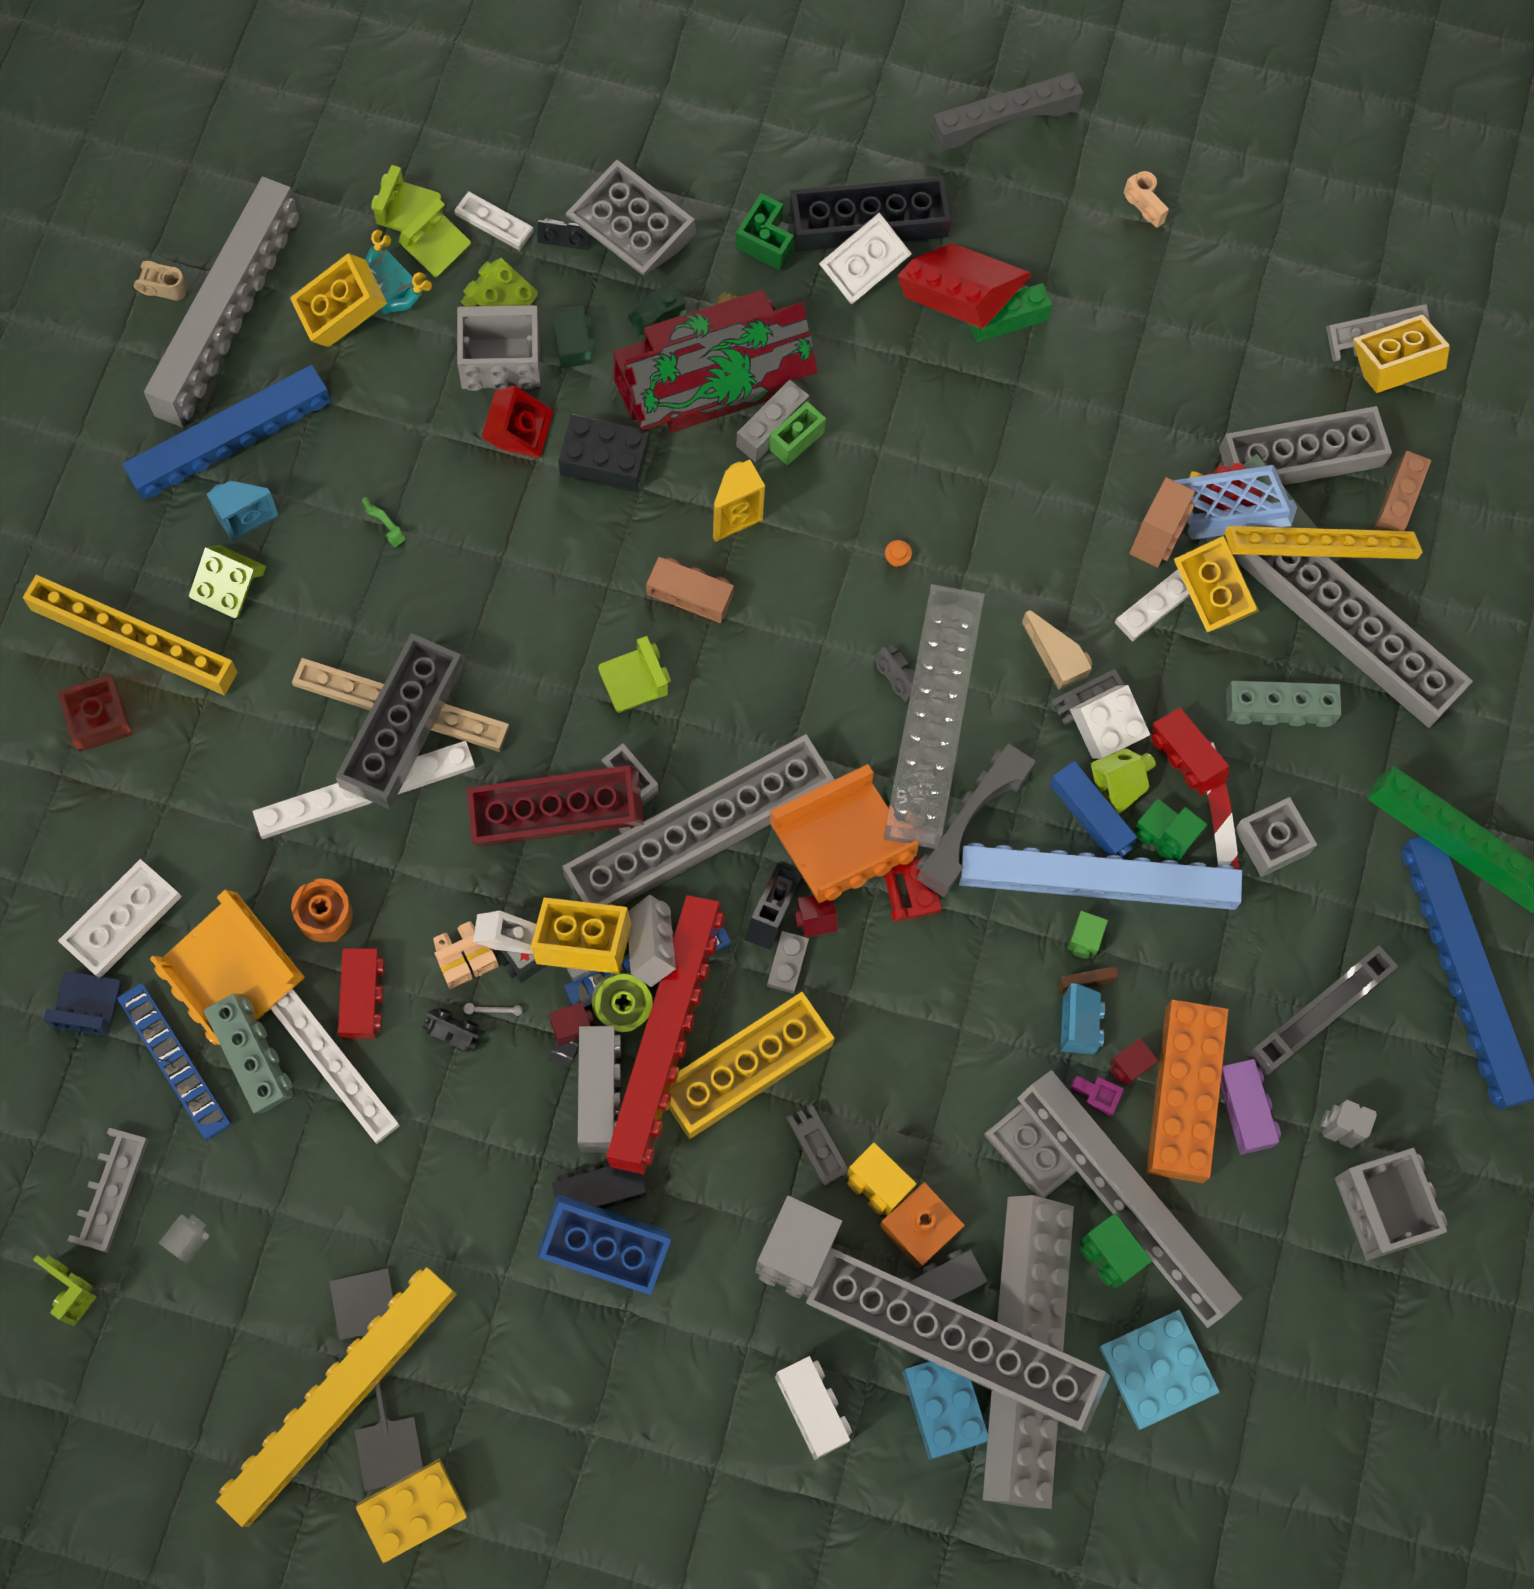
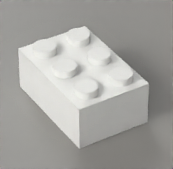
M809 1356L778 1371L775 1379L814 1460L846 1445L850 1441L849 1435L852 1433V1430L845 1416L841 1418L838 1416L835 1409L839 1405L832 1389L826 1390L822 1380L825 1375L817 1360L812 1362Z

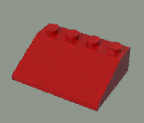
M950 243L912 259L897 277L905 298L984 329L1031 277V274L1023 269Z

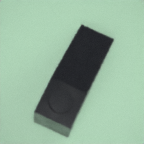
M777 863L751 917L745 936L746 941L771 950L802 879V875L798 870Z

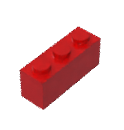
M1181 708L1153 723L1151 740L1158 750H1163L1167 755L1170 765L1183 774L1189 788L1195 789L1202 796L1228 780L1229 765Z
M377 949L342 950L338 1033L342 1039H376L377 1031L382 1030V1013H378V1003L383 1002L384 990L383 985H379V975H384L385 959L380 958Z

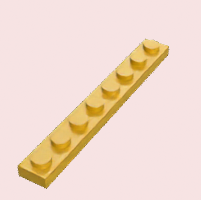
M1228 526L1224 532L1232 554L1418 559L1423 553L1414 531Z

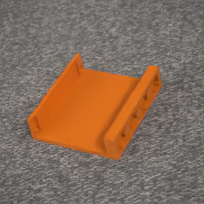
M868 764L770 811V825L819 903L825 900L832 901L838 898L842 892L850 888H859L868 879L876 875L881 877L887 874L892 867L899 864H908L917 856L919 842L915 840L910 843L872 783L874 772Z

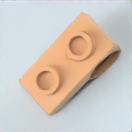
M1147 171L1134 174L1127 180L1124 189L1125 197L1129 203L1134 204L1142 212L1143 217L1148 222H1151L1158 228L1165 222L1169 209L1154 194L1157 179L1152 173Z

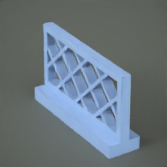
M1274 465L1173 480L1196 491L1197 493L1191 501L1196 503L1195 507L1206 511V513L1199 514L1191 512L1187 520L1190 525L1188 534L1191 540L1225 535L1224 532L1228 526H1292L1297 506L1294 500L1288 499ZM1269 475L1271 484L1268 486L1256 480V478ZM1240 480L1247 485L1243 490L1231 484V481ZM1215 484L1222 489L1217 493L1206 488V485ZM1252 486L1265 493L1260 498L1248 492V490ZM1227 490L1238 495L1239 498L1235 502L1223 496L1224 492ZM1200 494H1203L1214 501L1209 505L1198 500ZM1268 495L1278 498L1280 502L1271 503L1265 499ZM1244 498L1257 505L1246 507L1240 504V502ZM1219 502L1231 509L1219 510L1215 506Z

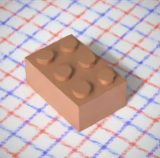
M1166 477L1143 520L1129 554L1157 568L1162 559L1168 561L1196 504L1191 501L1195 491Z

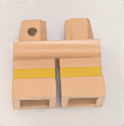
M471 921L458 927L462 940L452 944L447 933L433 938L436 949L434 953L450 990L473 979L463 956L466 957L475 977L499 967L497 959L489 947L473 942L475 926Z

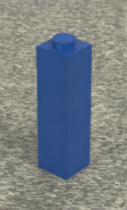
M1075 761L1052 777L1049 784L1050 787L1106 856L1117 855L1124 858L1134 850L1132 845L1137 839L1136 835Z

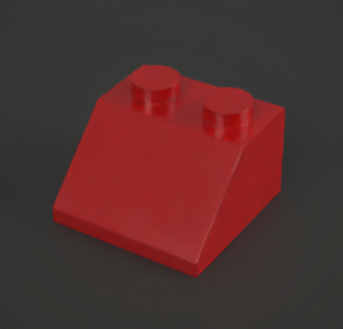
M517 386L497 390L494 392L481 438L500 450L539 458L541 457L553 410Z

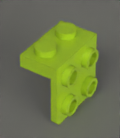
M391 165L388 174L385 173L382 177L381 190L379 195L374 196L371 209L374 210L376 224L402 232L437 197L441 200V195L438 192L404 182L401 168Z
M499 258L491 263L487 261L479 269V278L476 282L474 280L471 281L463 292L466 295L461 300V303L466 307H473L475 305L530 306L537 297L538 292L508 263Z
M647 636L637 639V650L601 663L598 667L613 706L618 713L668 695V683L671 682L666 667H660L658 648L655 643L650 644Z

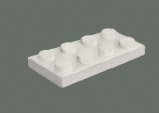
M140 859L58 941L100 979L182 896Z

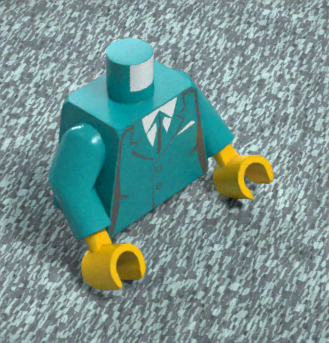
M376 230L371 236V240L375 245L370 247L365 260L387 302L379 310L382 314L409 310L422 295L421 291L430 290L432 283L428 280L423 282L426 274L421 272L416 273L412 277L387 250L383 251L382 247H387L391 244V238L385 235L380 242L383 231Z

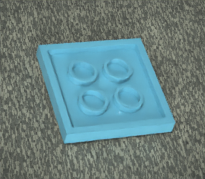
M1180 1310L1099 1347L1138 1430L1220 1393Z

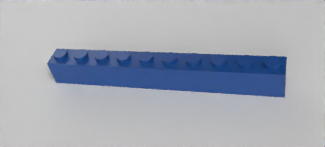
M1422 837L1410 839L1401 848V858L1404 865L1409 868L1411 886L1419 895L1421 913L1424 918H1427L1430 926V938L1438 947L1440 965L1443 970H1446L1449 977V990L1452 996L1457 999L1460 1020L1466 1024L1468 1029V1042L1472 1050L1476 1051L1479 1060V1072L1487 1081L1489 1087L1488 1097L1491 1103L1496 1106L1497 1111L1529 1103L1534 1100V1084L1450 857Z

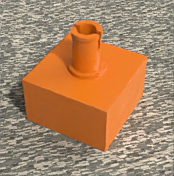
M924 1182L881 1222L879 1227L920 1270L965 1225Z

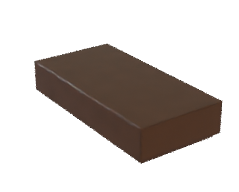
M1113 966L1063 976L1057 986L1059 994H1063L1071 983L1079 984L1086 988H1093L1112 984L1119 976L1117 968Z

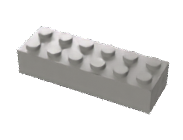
M1377 406L1225 434L1219 447L1224 466L1229 468L1234 463H1246L1257 453L1267 466L1274 465L1283 486L1384 467L1392 454Z

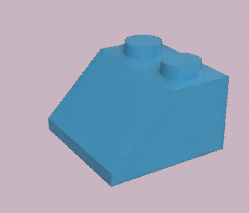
M229 481L225 484L216 485L211 492L206 494L218 521L231 541L279 516L268 488Z
M1070 984L1063 996L1060 1052L1094 1055L1099 1047L1103 1046L1104 1030H1099L1100 1019H1104L1105 1002H1101V993L1079 984Z

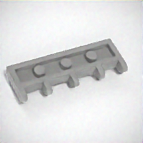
M1427 304L1326 326L1333 361H1340V350L1353 347L1354 355L1357 357L1353 343L1356 337L1420 315H1424L1430 322Z
M108 1128L107 1134L116 1137L110 1155L99 1153L97 1158L107 1162L99 1184L89 1181L87 1186L97 1190L89 1212L78 1210L77 1216L86 1218L80 1237L69 1235L67 1240L68 1242L105 1253L109 1252L149 1141L147 1138Z

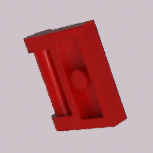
M922 858L912 860L905 865L899 864L894 866L887 874L881 876L885 879L893 911L891 916L893 922L939 913L942 910L938 894L917 880L920 872L917 866ZM902 874L911 908L906 909L903 907L895 875Z

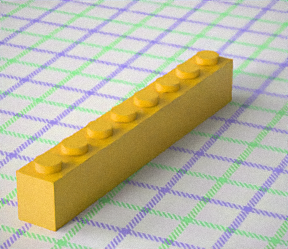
M36 575L23 596L31 611L224 696L238 673L230 659L41 576Z

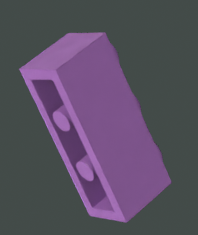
M1255 1059L1222 1066L1220 1089L1240 1155L1272 1148L1279 1143L1278 1138L1281 1137L1279 1125L1276 1121L1273 1122L1271 1116V1098L1269 1094H1265L1262 1086L1264 1082L1263 1072L1260 1066H1256Z

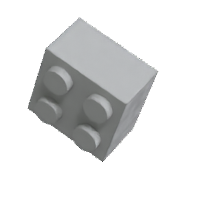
M1290 797L1242 819L1235 828V832L1261 877L1308 856L1317 846Z

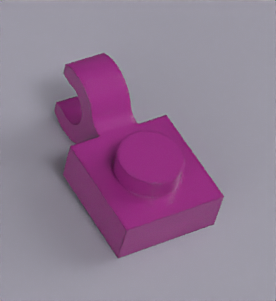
M1076 1076L1075 1079H1072L1069 1090L1088 1096L1085 1105L1109 1116L1114 1114L1124 1088L1100 1077L1095 1078L1094 1083H1091Z

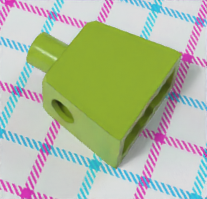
M1121 749L1091 763L1096 788L1118 815L1148 790L1149 782L1146 772L1156 766L1154 758L1149 753L1140 756L1129 749Z

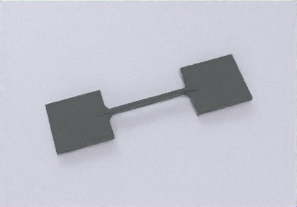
M388 1268L329 1281L339 1340L358 1336L364 1337L369 1332L367 1327L371 1321L378 1315L382 1317L390 1308L388 1303L393 1298ZM380 1381L375 1386L381 1417L379 1423L375 1426L354 1430L365 1491L387 1487L423 1467L415 1417L397 1421L387 1419Z

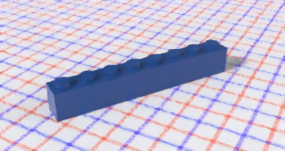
M310 365L122 463L142 500L155 497L161 490L171 485L180 484L186 477L206 470L209 465L216 461L225 460L235 451L243 447L252 446L256 440L266 435L275 434L281 427L299 421L309 412L322 409L331 401L328 390L314 367Z

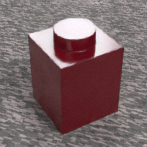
M814 895L798 898V910L794 911L796 926H802L804 937L838 931L837 913L833 900H825L819 903Z
M583 1003L549 1013L558 1046L579 1040V1026H595L590 1009L585 1010Z
M1140 1038L1116 1055L1109 1064L1111 1065L1110 1070L1113 1076L1119 1082L1123 1081L1127 1086L1151 1069L1158 1060Z

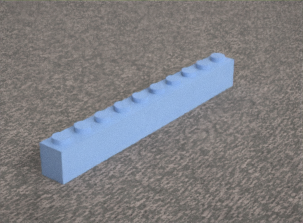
M970 843L968 846H963L960 853V865L963 866V869L959 876V886L1235 910L1241 903L1242 870H1235L1230 865H1220L1217 868L1206 867L1204 863L1178 865V862L1173 860L1156 863L1151 862L1148 858H1135L1134 861L1123 860V857L1117 855H1110L1106 858L1095 857L1092 853H1080L1078 856L1067 855L1066 851L1061 850L1042 853L1036 848H1025L1023 851L1012 850V847L1005 845L986 848L980 843Z

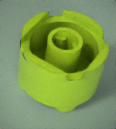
M612 973L603 977L595 986L592 994L594 1014L605 1026H614L615 1031L628 1032L636 1029L648 1019L652 1009V995L643 981L629 973ZM624 994L628 1004H624L622 1009H619V1005L615 1001Z

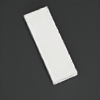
M469 191L454 210L456 216L519 251L534 232L532 226Z

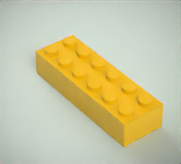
M801 992L680 1070L676 1084H671L670 1087L671 1101L669 1109L690 1140L832 1047L835 1038L807 997Z

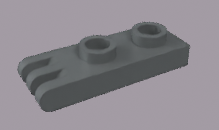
M1116 669L1053 699L1051 703L1053 707L1064 703V706L1056 712L1059 716L1070 713V715L1062 719L1064 725H1068L1075 721L1070 711L1071 708L1115 686L1125 684Z
M810 1104L806 1106L811 1116L807 1119L803 1110L800 1109L796 1114L801 1123L797 1124L792 1115L787 1116L786 1119L824 1187L846 1175L849 1169L814 1106Z

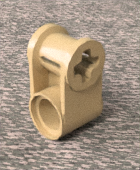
M152 261L142 262V272L139 280L134 282V288L137 291L148 296H158L175 301L186 297L189 288L182 272L178 268L157 264Z

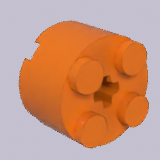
M316 879L301 886L293 896L291 903L293 917L299 929L307 938L316 942H336L349 929L353 919V909L347 894L338 883L329 879ZM327 907L328 910L326 912L318 914V910L323 911Z

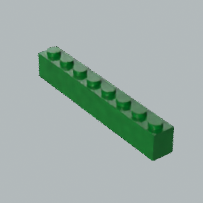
M1393 766L1376 779L1367 800L1534 914V862L1397 767Z

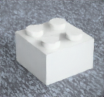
M1128 685L1115 686L1070 709L1092 758L1101 759L1150 735Z

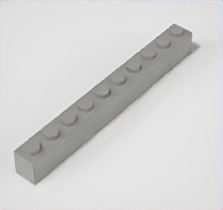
M1052 1070L1030 1085L1017 1098L1112 1214L1116 1213L1152 1262L1207 1328L1225 1316L1243 1299Z

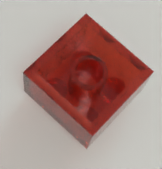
M111 674L57 691L71 740L79 752L133 735L119 687Z

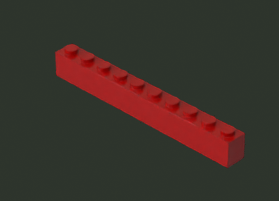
M686 896L673 938L676 969L660 980L606 1157L610 1167L645 1174L647 1165H651L653 1162L655 1137L659 1138L662 1132L663 1121L661 1117L663 1111H667L670 1106L671 1084H676L679 1057L683 1058L687 1047L685 1037L687 1031L691 1032L695 1020L693 1015L695 1005L699 1006L701 1002L702 989L700 987L702 981L707 980L710 964L708 961L710 954L714 955L716 952L717 938L715 937L718 929L721 930L724 925L725 913H722L719 901Z

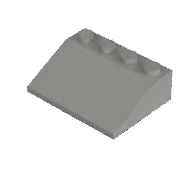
M618 160L566 212L567 217L643 276L680 252L696 234L694 218Z

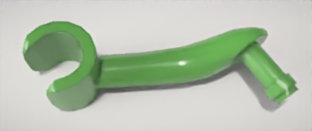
M364 497L362 499L363 504L366 506L365 512L379 518L390 530L386 537L393 547L406 540L405 536L401 533L400 527H396L383 510L370 505L368 498Z

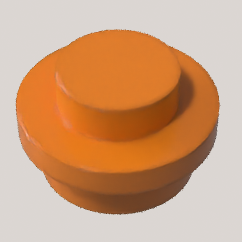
M901 540L890 542L885 549L886 560L896 567L906 565L912 556L910 546Z

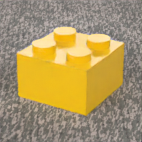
M875 1143L849 1167L846 1178L849 1180L847 1182L848 1186L858 1195L863 1193L870 1200L868 1203L870 1208L879 1216L883 1213L887 1217L912 1193L916 1186V1183Z

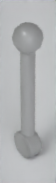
M467 1003L463 1008L467 1015H473L475 1012L513 1013L519 1016L524 1011L521 1005H515L514 1007H475L472 1003Z

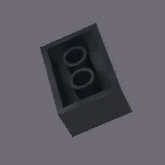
M571 414L558 460L560 475L637 491L649 449V431Z

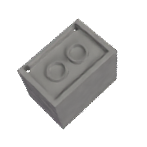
M537 305L457 307V365L462 389L478 391L481 388H494L501 390L517 386L524 390H530L534 387H541L540 326Z
M1414 1148L1349 1168L1335 1177L1366 1261L1432 1240L1447 1232L1446 1217L1443 1211L1437 1207L1435 1189L1431 1182H1427L1424 1174V1161L1419 1154H1416Z
M787 1196L757 1261L755 1273L759 1274L758 1279L770 1286H775L778 1283L786 1287V1293L798 1299H801L803 1295L809 1297L836 1238L842 1220Z

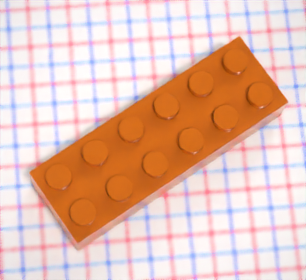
M1171 1000L1165 1008L1146 1174L1197 1183H1204L1210 1178L1228 1009Z

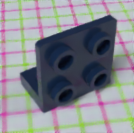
M66 971L63 974L55 1010L46 1009L43 1020L52 1028L109 1036L121 982L118 979L105 977L99 979L93 975Z

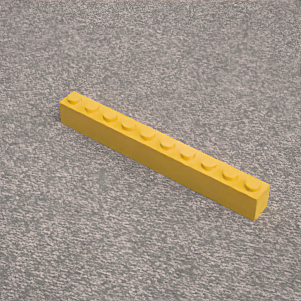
M427 1267L424 1271L420 1269L410 1278L408 1282L410 1286L403 1294L401 1292L397 1293L390 1300L388 1311L382 1317L378 1315L371 1321L367 1327L369 1332L361 1340L357 1338L346 1350L348 1355L341 1363L335 1362L327 1370L325 1381L320 1386L315 1385L308 1391L304 1397L307 1401L299 1409L294 1408L284 1418L283 1422L285 1425L278 1433L272 1432L262 1443L264 1447L257 1456L252 1455L241 1466L243 1472L235 1480L230 1479L219 1491L221 1496L216 1502L241 1527L251 1526L457 1295L432 1270Z

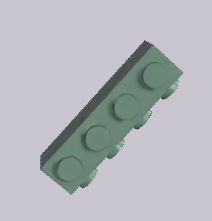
M1231 681L1226 689L1227 721H1235L1237 724L1262 722L1264 725H1276L1280 722L1289 723L1291 726H1302L1306 723H1311L1319 727H1329L1335 724L1341 716L1340 684Z
M231 994L203 1010L253 1113H264L294 1096L291 1091L292 1083L289 1077L282 1073L278 1065L280 1061L278 1054L269 1046L265 1038L267 1037L266 1030L260 1022H257L253 1014L254 1006L247 996H244V994Z

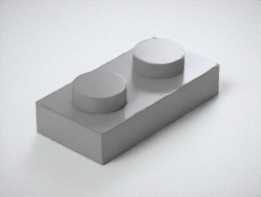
M784 931L781 932L767 987L795 993L809 938Z

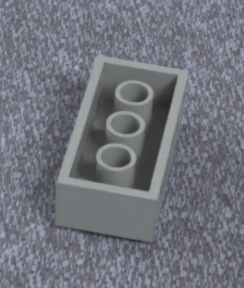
M579 1026L578 1146L580 1153H607L617 1122L615 1121V1116L620 1113V1092H615V1087H621L620 1064H616V1059H621L620 1035H615L614 1026Z

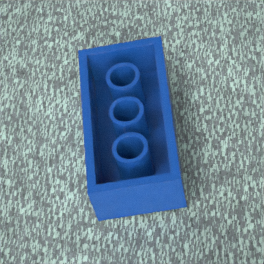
M557 1194L537 1252L540 1259L651 1295L670 1245L671 1237L667 1230Z

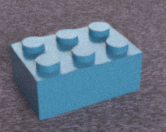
M932 1362L913 1366L902 1372L929 1460L988 1442V1433L971 1380Z

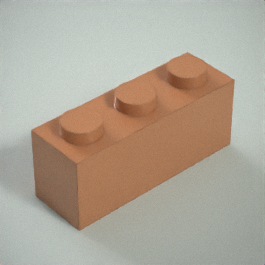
M1410 451L1405 452L1397 465L1373 530H1405L1430 466V459Z
M658 557L647 581L646 592L651 597L722 623L733 598L734 585H731L724 578L708 576L698 568L692 567L690 569L682 566L675 559Z

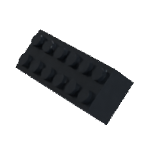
M943 176L791 190L790 213L796 251L837 248L878 213L882 215L902 242L948 237L951 219Z

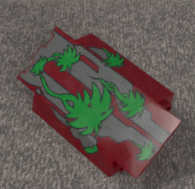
M763 289L645 327L643 342L613 351L612 378L631 421L637 419L642 431L666 423L670 433H674L767 402L789 380L794 381L818 373L803 302L775 311L772 299H767Z

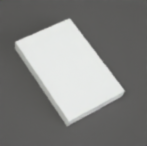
M878 213L818 264L849 303L853 304L908 258L911 252L882 215Z

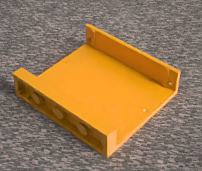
M224 890L217 896L221 904L164 957L152 956L150 958L156 966L154 970L157 975L169 982L172 986V994L179 1001L187 1005L190 1017L195 1022L202 1024L206 1030V1037L214 1045H220L203 1010L231 994H244V996L251 1000L254 1006L253 1014L258 1021L305 978L238 893Z

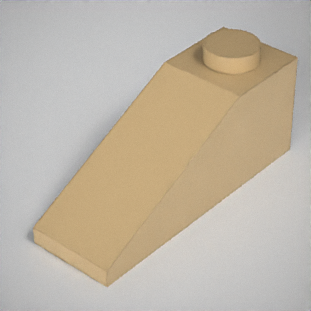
M1031 610L1025 612L1022 624L1058 690L1060 691L1087 679L1092 670L1090 656L1086 652L1083 653L1077 643Z

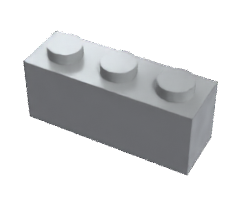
M789 380L737 432L736 447L754 462H757L769 450L770 434L804 403L809 402V395Z
M649 895L628 911L632 923L628 944L631 975L652 987L674 971L676 966L670 907L665 902Z

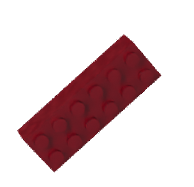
M631 765L467 788L472 844L481 847L644 825L638 769Z

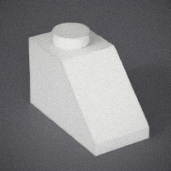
M502 911L477 914L473 942L494 950L533 954L531 943L537 924Z

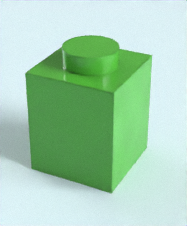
M1081 911L1076 919L1067 949L1072 950L1073 954L1078 957L1094 958L1098 952L1108 920Z

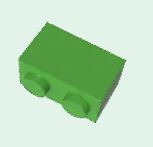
M807 401L770 434L769 450L788 466L824 433L826 418Z

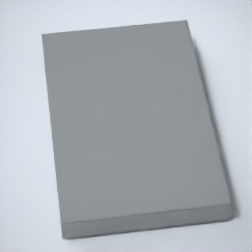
M1019 1104L984 1134L1035 1196L1046 1198L1077 1172L1022 1104Z

